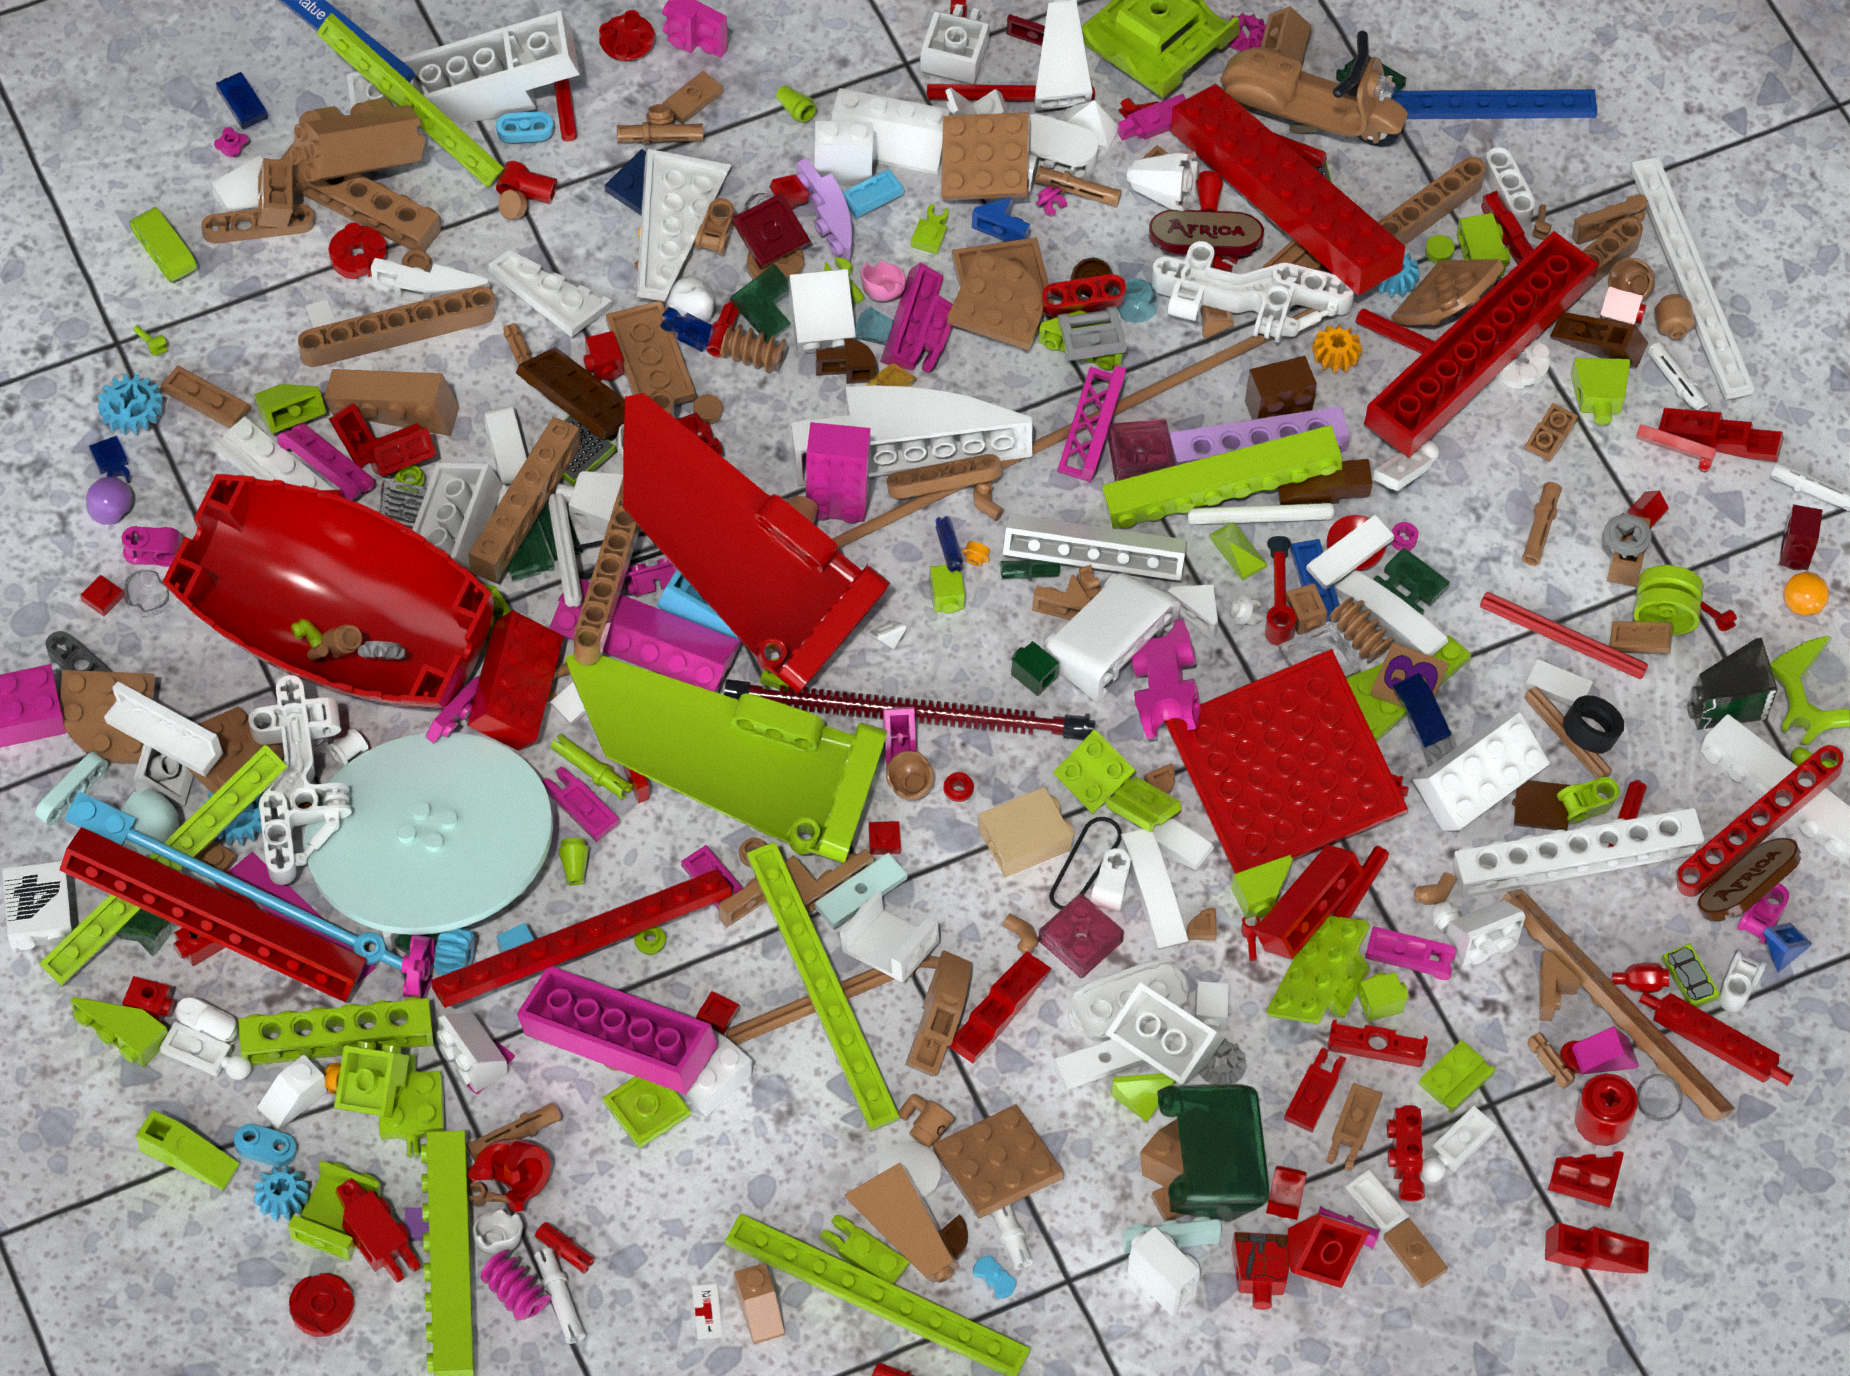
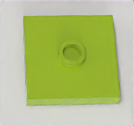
M637 1076L602 1097L603 1104L638 1149L691 1116V1110L676 1091Z

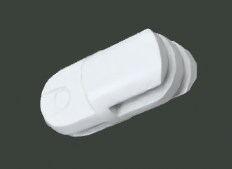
M192 996L182 998L177 1003L175 1015L182 1025L229 1045H234L239 1041V1025L233 1016Z

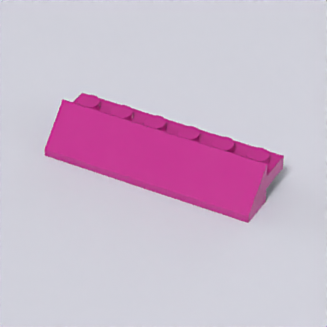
M579 578L582 593L581 605L578 607L567 606L564 593H562L557 600L559 604L549 627L574 640V632L590 584L589 581ZM620 594L602 652L652 672L718 693L727 668L730 669L741 641Z

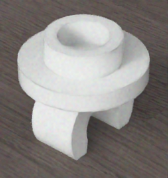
M1247 595L1238 597L1231 606V615L1234 622L1239 625L1246 623L1256 625L1262 620V616L1254 614L1253 611H1256L1261 606V603L1257 600H1252Z

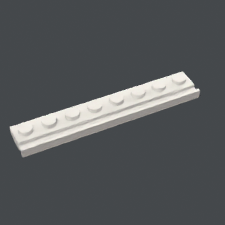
M245 416L225 432L222 439L214 442L215 450L247 476H254L256 479L273 481V479L282 480L288 484L301 487L305 485L319 490H334L288 451L281 448L277 442Z

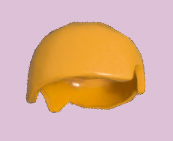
M1807 571L1791 577L1783 591L1786 606L1793 613L1802 616L1820 614L1829 602V589L1826 581L1818 574Z

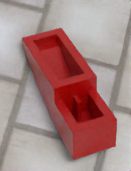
M1559 1222L1546 1230L1545 1260L1582 1269L1645 1274L1648 1272L1649 1242L1595 1226L1584 1230Z

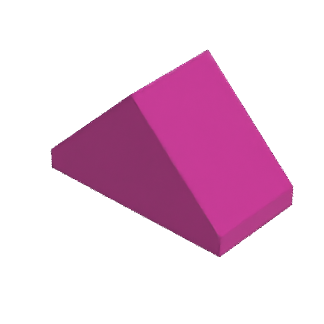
M914 707L883 709L882 729L888 730L884 743L887 769V764L894 755L905 750L916 752Z
M1615 1026L1572 1046L1582 1075L1637 1069L1639 1066L1630 1039Z

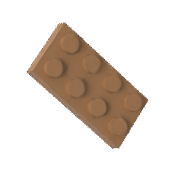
M655 301L605 314L609 331L614 332L623 357L624 373L632 395L645 393L649 396L651 392L661 389L669 391L673 395L674 405L696 400L694 387L662 301Z

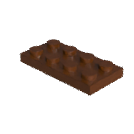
M557 347L518 365L516 371L518 376L602 440L617 433L619 427L624 424L625 399Z

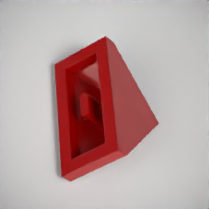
M350 403L328 419L353 462L361 468L369 463L364 443L375 438L356 405Z

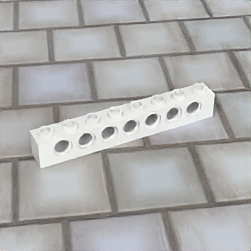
M1675 808L1668 813L1658 815L1647 813L1636 819H1615L1608 824L1597 826L1587 824L1575 830H1555L1548 835L1537 837L1527 835L1519 840L1510 842L1495 841L1488 846L1477 848L1467 846L1459 851H1455L1453 869L1461 898L1688 857L1703 847L1705 839L1695 808ZM1668 831L1673 836H1665L1661 832ZM1632 837H1640L1644 841L1637 842ZM1608 842L1614 846L1605 847L1601 843ZM1572 848H1580L1584 852L1577 853ZM1543 853H1549V854L1553 855L1554 857H1553V858H1545V857H1543L1541 854H1543ZM1520 859L1524 863L1517 864L1512 862L1511 860ZM1489 864L1494 868L1485 869L1481 865Z

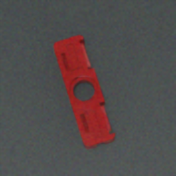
M1496 190L1483 196L1484 202L1481 204V209L1484 214L1493 213L1496 224L1500 223L1503 232L1502 242L1505 247H1508L1510 255L1518 265L1534 249L1525 237L1524 230L1512 212L1508 211Z
M1337 1019L1332 1021L1327 1046L1329 1051L1415 1067H1422L1424 1064L1428 1038L1425 1035L1423 1039L1396 1035V1030L1371 1025L1358 1028L1336 1024ZM1373 1037H1380L1385 1040L1386 1047L1381 1050L1374 1049L1370 1046L1369 1040Z

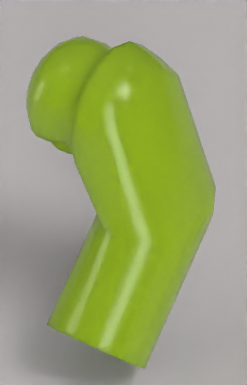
M299 619V622L292 624L291 630L295 638L300 639L305 636L311 648L321 644L322 634L308 619Z

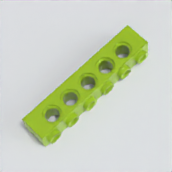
M409 997L404 1001L396 1002L379 1000L368 1005L346 1004L340 1008L331 1009L315 1007L310 1011L304 1012L287 1010L276 1015L263 1016L261 1014H252L246 1018L238 1019L241 1056L247 1058L251 1066L296 1061L302 1055H305L308 1059L342 1056L344 1045L357 1047L358 1041L377 1044L376 1050L382 1051L383 1045L401 1047L402 1049L434 1046L429 998ZM396 1020L406 1021L403 1025L392 1024ZM366 1023L374 1024V1026L369 1029L361 1028V1026ZM336 1026L343 1028L339 1032L329 1031L331 1028ZM302 1030L311 1031V1033L306 1036L298 1035V1033ZM272 1033L279 1034L275 1039L266 1038V1036Z

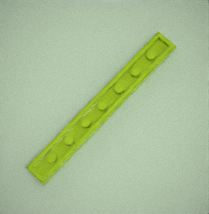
M331 13L324 20L316 34L397 107L409 105L420 118L421 126L419 127L489 188L504 167Z

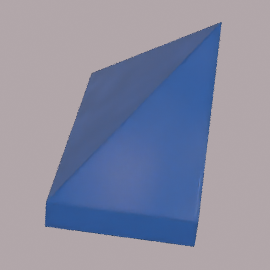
M1792 923L1767 927L1763 932L1778 973L1812 945Z

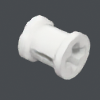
M354 728L348 730V735L336 744L331 743L327 746V750L333 760L342 768L359 752L364 753L368 750L366 741Z

